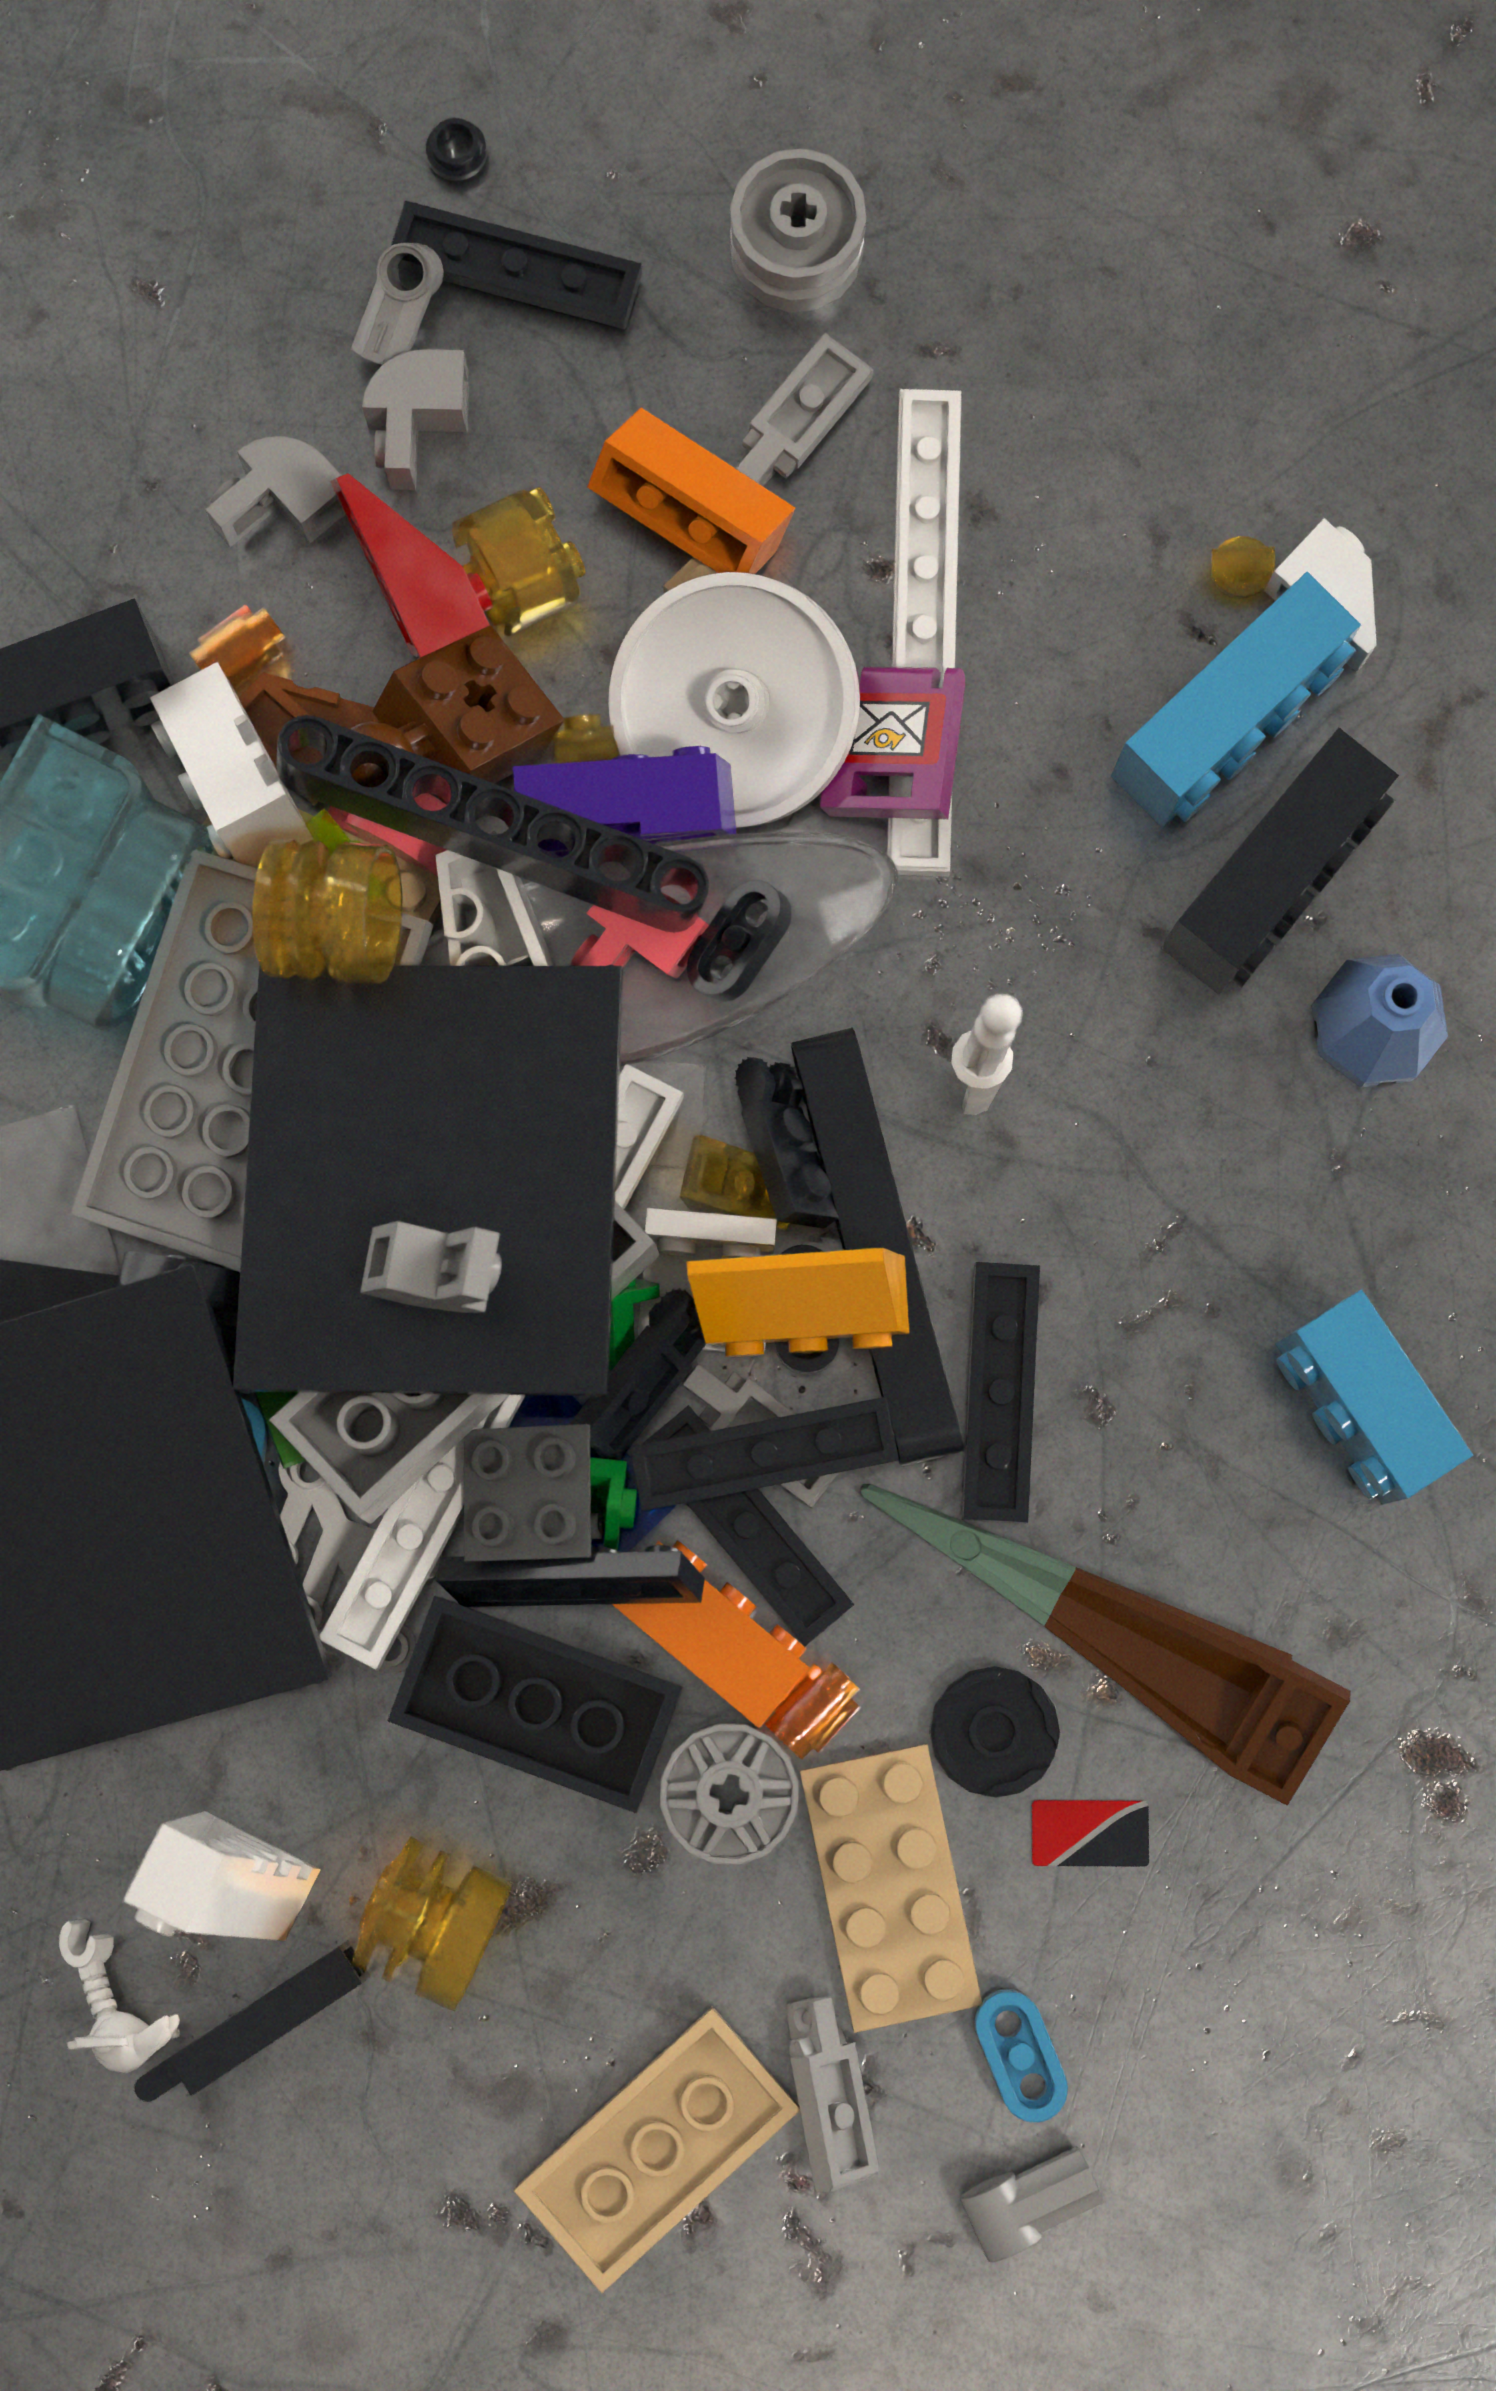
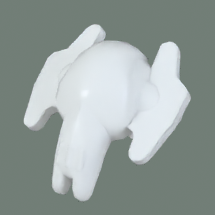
M86 1919L67 1921L59 1935L61 1955L69 1965L78 1967L81 1982H84L82 1985L84 1993L88 1994L86 1997L88 2005L92 2006L90 2011L93 2018L97 2019L89 2036L74 2038L75 2041L67 2042L68 2049H92L96 2060L109 2071L129 2073L141 2067L149 2057L165 2046L170 2039L180 2037L179 2029H177L180 2021L179 2015L164 2016L148 2026L141 2019L130 2013L116 2011L118 2007L115 1999H112L113 1993L111 1988H108L110 1986L108 1977L104 1976L106 1975L104 1962L111 1956L114 1947V1937L110 1934L94 1935L89 1937L86 1944V1936L91 1922Z

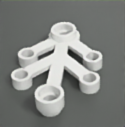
M280 1462L279 1478L288 1493L280 1517L296 1565L299 1555L295 1544L312 1506L323 1528L322 1535L302 1584L308 1603L315 1610L314 1621L318 1631L324 1622L323 1604L338 1565L348 1584L376 1530L348 1520L337 1493L321 1476L315 1482L307 1483L300 1477L299 1469L302 1463L283 1469ZM440 1557L427 1580L437 1575ZM403 1624L397 1635L402 1646L400 1655L391 1661L384 1660L377 1671L385 1674H396L407 1669L417 1643V1638L409 1627Z

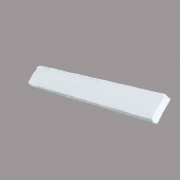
M900 389L898 400L892 667L937 668L941 672L939 688H943L945 670L947 668H955L961 391ZM889 776L888 797H911L913 777ZM952 795L948 819L888 818L886 875L949 877Z

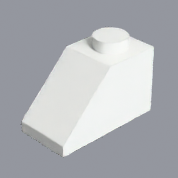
M1324 518L1274 571L1264 591L1276 601L1308 571L1361 624L1350 643L1356 652L1346 662L1357 672L1365 664L1377 645L1371 559L1364 554L1362 543L1352 532L1343 527L1335 528Z

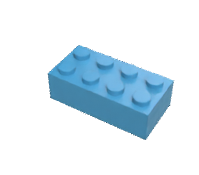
M1307 571L1125 742L1111 777L1162 829L1177 815L1184 822H1187L1211 798L1210 792L1220 782L1221 779L1218 776L1221 773L1228 780L1236 776L1256 755L1254 750L1266 738L1265 732L1272 738L1278 736L1300 713L1298 708L1311 695L1309 690L1318 697L1342 674L1344 664L1356 652L1350 643L1361 624Z

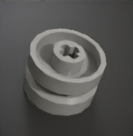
M805 148L776 151L755 162L737 183L730 206L732 266L744 289L764 305L790 313L818 310L839 299L856 279L863 257L867 217L863 191L851 171L830 155Z

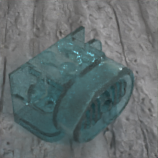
M39 714L0 782V998L30 1009L50 1005L98 1030L108 1031L123 1023L141 1001L161 940L163 927L166 925L179 883L184 876L180 868L184 870L185 865L189 866L193 858L190 854L195 849L213 854L214 846L209 838L208 827L157 801L136 767L126 758Z

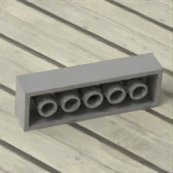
M616 1201L611 1300L660 1256L655 1242ZM299 1392L270 1421L360 1519L372 1524L509 1395Z

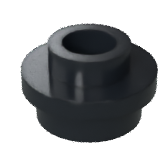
M449 118L440 122L430 132L426 142V155L431 168L439 176L454 181L465 180L477 174L485 164L487 144L482 131L476 125L465 119ZM454 146H462L468 150L467 154L460 158H450L446 155L447 151Z

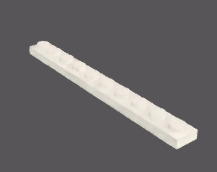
M628 1064L625 1065L619 1076L615 1201L623 1209L628 1204L684 1098L683 1092ZM509 1395L474 1429L508 1428L525 1395ZM464 1438L387 1509L319 1636L321 1641L375 1670H379L464 1512Z

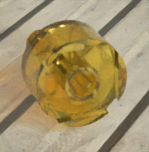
M540 487L530 491L520 489L452 523V536L455 547L458 548L467 544L471 555L470 562L463 565L466 574L471 572L472 574L478 573L493 605V608L485 611V613L495 626L506 622L503 634L507 637L576 605L580 596L576 579L586 574L584 563L575 545L569 540L564 543L561 542L552 524L556 519L554 509L548 496Z

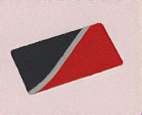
M1115 1800L1033 1801L1032 1863L1035 1866H1148V1803L1146 1801Z

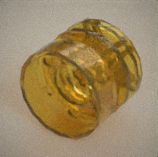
M277 839L270 842L261 857L255 879L252 905L253 937L256 956L262 971L271 978L287 979L296 974L303 980H314L321 976L324 968L327 966L330 976L337 982L380 984L386 981L395 964L400 944L403 917V890L400 867L395 852L387 844L345 842L338 845L332 856H330L328 848L321 841L310 840L302 845L292 839Z
M410 1836L402 1851L384 1868L366 1904L358 1925V1945L351 1965L368 1971L381 1947L384 1945L392 1949L386 1963L382 1979L390 1983L394 1981L409 1959L412 1958L422 1963L416 1982L415 1994L455 2012L481 1961L514 1883L474 1865L466 1873L456 1889L447 1886L444 1883L450 1865L451 1854L440 1850L427 1875L421 1874L417 1870L427 1843Z

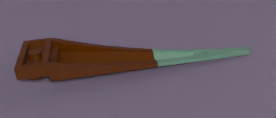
M863 1484L860 1489L863 1498L974 1574L1085 1657L1181 1734L1228 1775L1287 1806L1350 1703V1690L1294 1662L1292 1655L875 1485Z

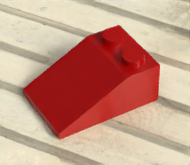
M349 473L330 481L411 655L421 658L490 626L484 612L493 608V605L478 573L472 574L470 572L466 574L461 564Z

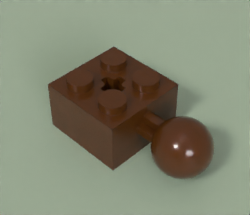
M489 623L490 626L393 671L372 711L380 722L361 723L352 727L351 730L495 784L513 774V766L530 765L539 760L565 719ZM365 763L355 769L352 778L361 786L371 788L384 783L386 775L378 765ZM438 796L439 799H440L443 803H445V804L447 805V803L444 801V799H443L442 797Z

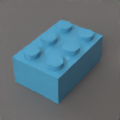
M1362 1289L1275 1343L1282 1354L1276 1359L1281 1372L1295 1390L1299 1391L1303 1387L1318 1408L1312 1413L1318 1428L1331 1444L1335 1445L1341 1442L1354 1464L1348 1467L1349 1472L1356 1485L1368 1499L1377 1496L1382 1505L1408 1499L1473 1456Z

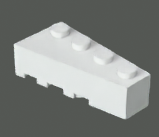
M492 831V832H490L489 834H494V835H496L497 832H496V831ZM449 850L435 855L444 934L448 941L450 966H554L520 877Z
M204 1811L161 1825L123 1901L139 1909L135 1916L138 1922L167 1936H173L177 1929L185 1933L285 1941L321 1869Z

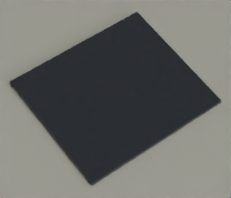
M613 964L607 966L259 965L233 1383L235 1391H241L244 1394L251 1392L563 1395L590 1396L592 1398L608 1396L623 993L622 966H615ZM400 1221L447 1234L473 1227L499 1233L496 1253L501 1257V1271L495 1288L488 1295L485 1312L465 1313L419 1307L360 1293L373 1227Z
M185 1262L180 1264L178 1268L0 1323V1771H10L16 1766L311 1684L320 1685L332 1677L240 1392L233 1389L234 1373L197 1262L192 1264Z

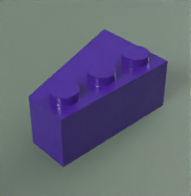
M706 746L678 748L672 751L673 756L649 757L644 754H629L617 756L611 760L513 766L515 792L663 848L737 839L731 764L718 754L711 753L710 748ZM546 839L538 843L540 850L549 857L559 858L570 853L565 844L559 840Z

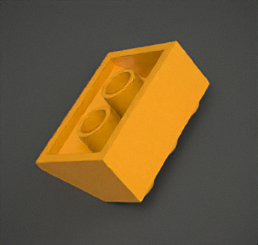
M885 1248L687 1261V1275L705 1343L725 1346V1357L764 1355V1343L788 1342L789 1353L828 1351L827 1339L851 1337L853 1349L892 1347V1335L909 1334L905 1256Z

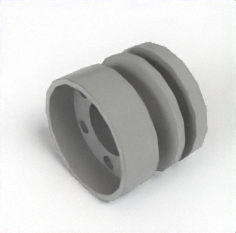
M717 1722L695 1730L674 1749L661 1776L660 1807L669 1832L687 1852L712 1864L741 1865L766 1856L787 1836L798 1812L799 1782L790 1757L770 1734L747 1723ZM727 1774L740 1777L739 1788L749 1792L746 1803L735 1802L731 1812L720 1810L719 1798L710 1794L712 1784H724Z

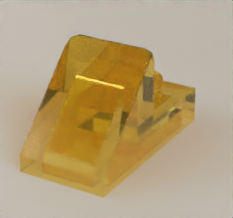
M693 1135L679 1195L684 1204L694 1212L776 1219L755 1153L703 1135ZM776 1222V1230H787L788 1223Z

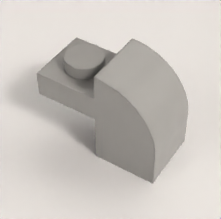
M419 349L408 351L388 360L375 372L369 381L364 393L362 409L368 430H376L374 446L376 468H385L391 490H415L418 431L467 432L469 372L464 350Z
M266 437L250 442L236 451L246 475L241 480L239 478H232L221 485L213 494L211 505L205 509L215 532L230 548L276 509L310 544L345 515L330 482L342 475L317 449L306 442L290 437Z
M400 1221L373 1227L360 1293L419 1307L465 1313L485 1312L488 1295L495 1288L501 1271V1257L496 1253L500 1234L476 1227L447 1234Z

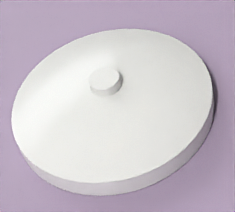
M725 572L694 578L674 587L656 599L641 613L625 636L615 658L609 685L610 723L620 755L644 754L649 757L673 756L672 751L682 747H709L711 753L718 754L731 764L736 827L757 826L776 821L796 812L815 799L828 786L843 765L852 746L859 718L860 692L855 663L842 633L833 620L819 605L797 589L780 581L749 573Z

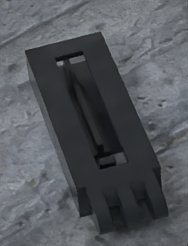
M349 1940L146 2072L135 2083L134 2091L136 2096L144 2102H151L181 2082L190 2096H192L361 1985L370 1977V1974Z

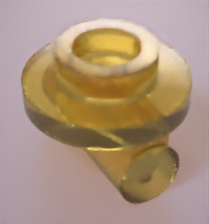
M1239 536L1228 539L1217 549H1211V576L1214 584L1221 592L1233 598L1243 599L1253 597L1267 587L1275 571L1274 546L1266 547L1257 539Z
M600 713L563 717L565 719L563 722L564 729L558 730L553 737L554 764L611 760L619 756L617 741L614 738V725H601Z

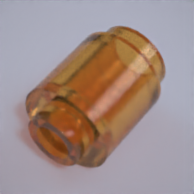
M245 604L199 637L198 640L201 645L189 654L200 670L218 662L231 685L236 690L283 656L277 644L286 637L264 607L253 614L247 604Z
M813 1662L776 1707L775 1713L765 1725L794 1754L803 1760L813 1749L819 1753L860 1709V1706L852 1699L860 1688L833 1662L824 1671Z

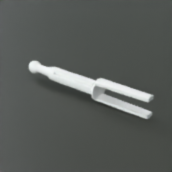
M996 994L988 998L981 1008V1014L976 1019L973 1029L962 1034L953 1047L951 1065L957 1078L967 1085L962 1104L964 1114L976 1115L987 1111L1003 1081L1012 1070L1013 1052L1010 1045L1015 1037L1016 1028L1021 1022L1022 1010L1018 1001L1009 995Z

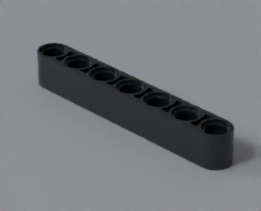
M309 715L295 717L285 723L279 732L277 742L278 775L287 788L300 795L662 931L675 933L685 931L694 925L708 896L710 883L707 872L700 863L690 857L319 717ZM306 746L318 750L323 755V758L316 763L304 764L293 759L290 754L297 748ZM374 763L382 768L386 775V780L377 787L369 788L356 783L352 778V774L360 765ZM433 793L442 797L447 806L441 810L429 811L418 806L414 798L420 794ZM485 816L498 817L505 822L508 830L501 834H489L481 830L476 821ZM546 839L559 840L565 844L570 853L559 858L549 857L540 850L538 843ZM607 862L620 863L626 867L631 877L623 881L610 880L600 871L599 866ZM667 885H678L689 893L692 901L681 905L674 904L664 897L661 888Z
M852 1027L791 1042L794 1065L798 1073L797 1077L800 1079L803 1087L802 1096L812 1128L816 1150L823 1171L830 1181L831 1195L839 1215L835 1223L843 1251L885 1248L905 1256L909 1334L892 1335V1347L869 1349L880 1395L887 1398L899 1458L898 1462L901 1467L963 1452L964 1446L959 1422L855 1031Z

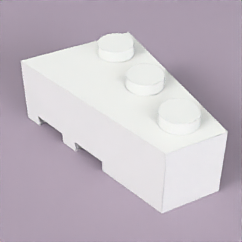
M218 662L150 697L160 717V720L152 723L151 727L167 756L171 758L178 754L186 772L178 775V779L194 808L197 810L204 806L212 823L205 830L220 857L226 859L234 857L239 863L261 869L314 841L286 786L280 780L278 771L233 686Z

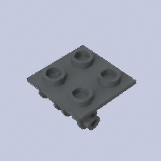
M589 1424L473 1429L464 1437L465 1562L591 1558L592 1539L602 1538L604 1522L601 1513H591Z

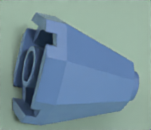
M1400 954L1346 960L1311 1005L1313 1020H1316L1318 1037L1316 1040L1319 1056L1359 1087L1376 1086L1385 1082L1396 1081L1395 1083L1413 1081L1448 1037L1441 986Z

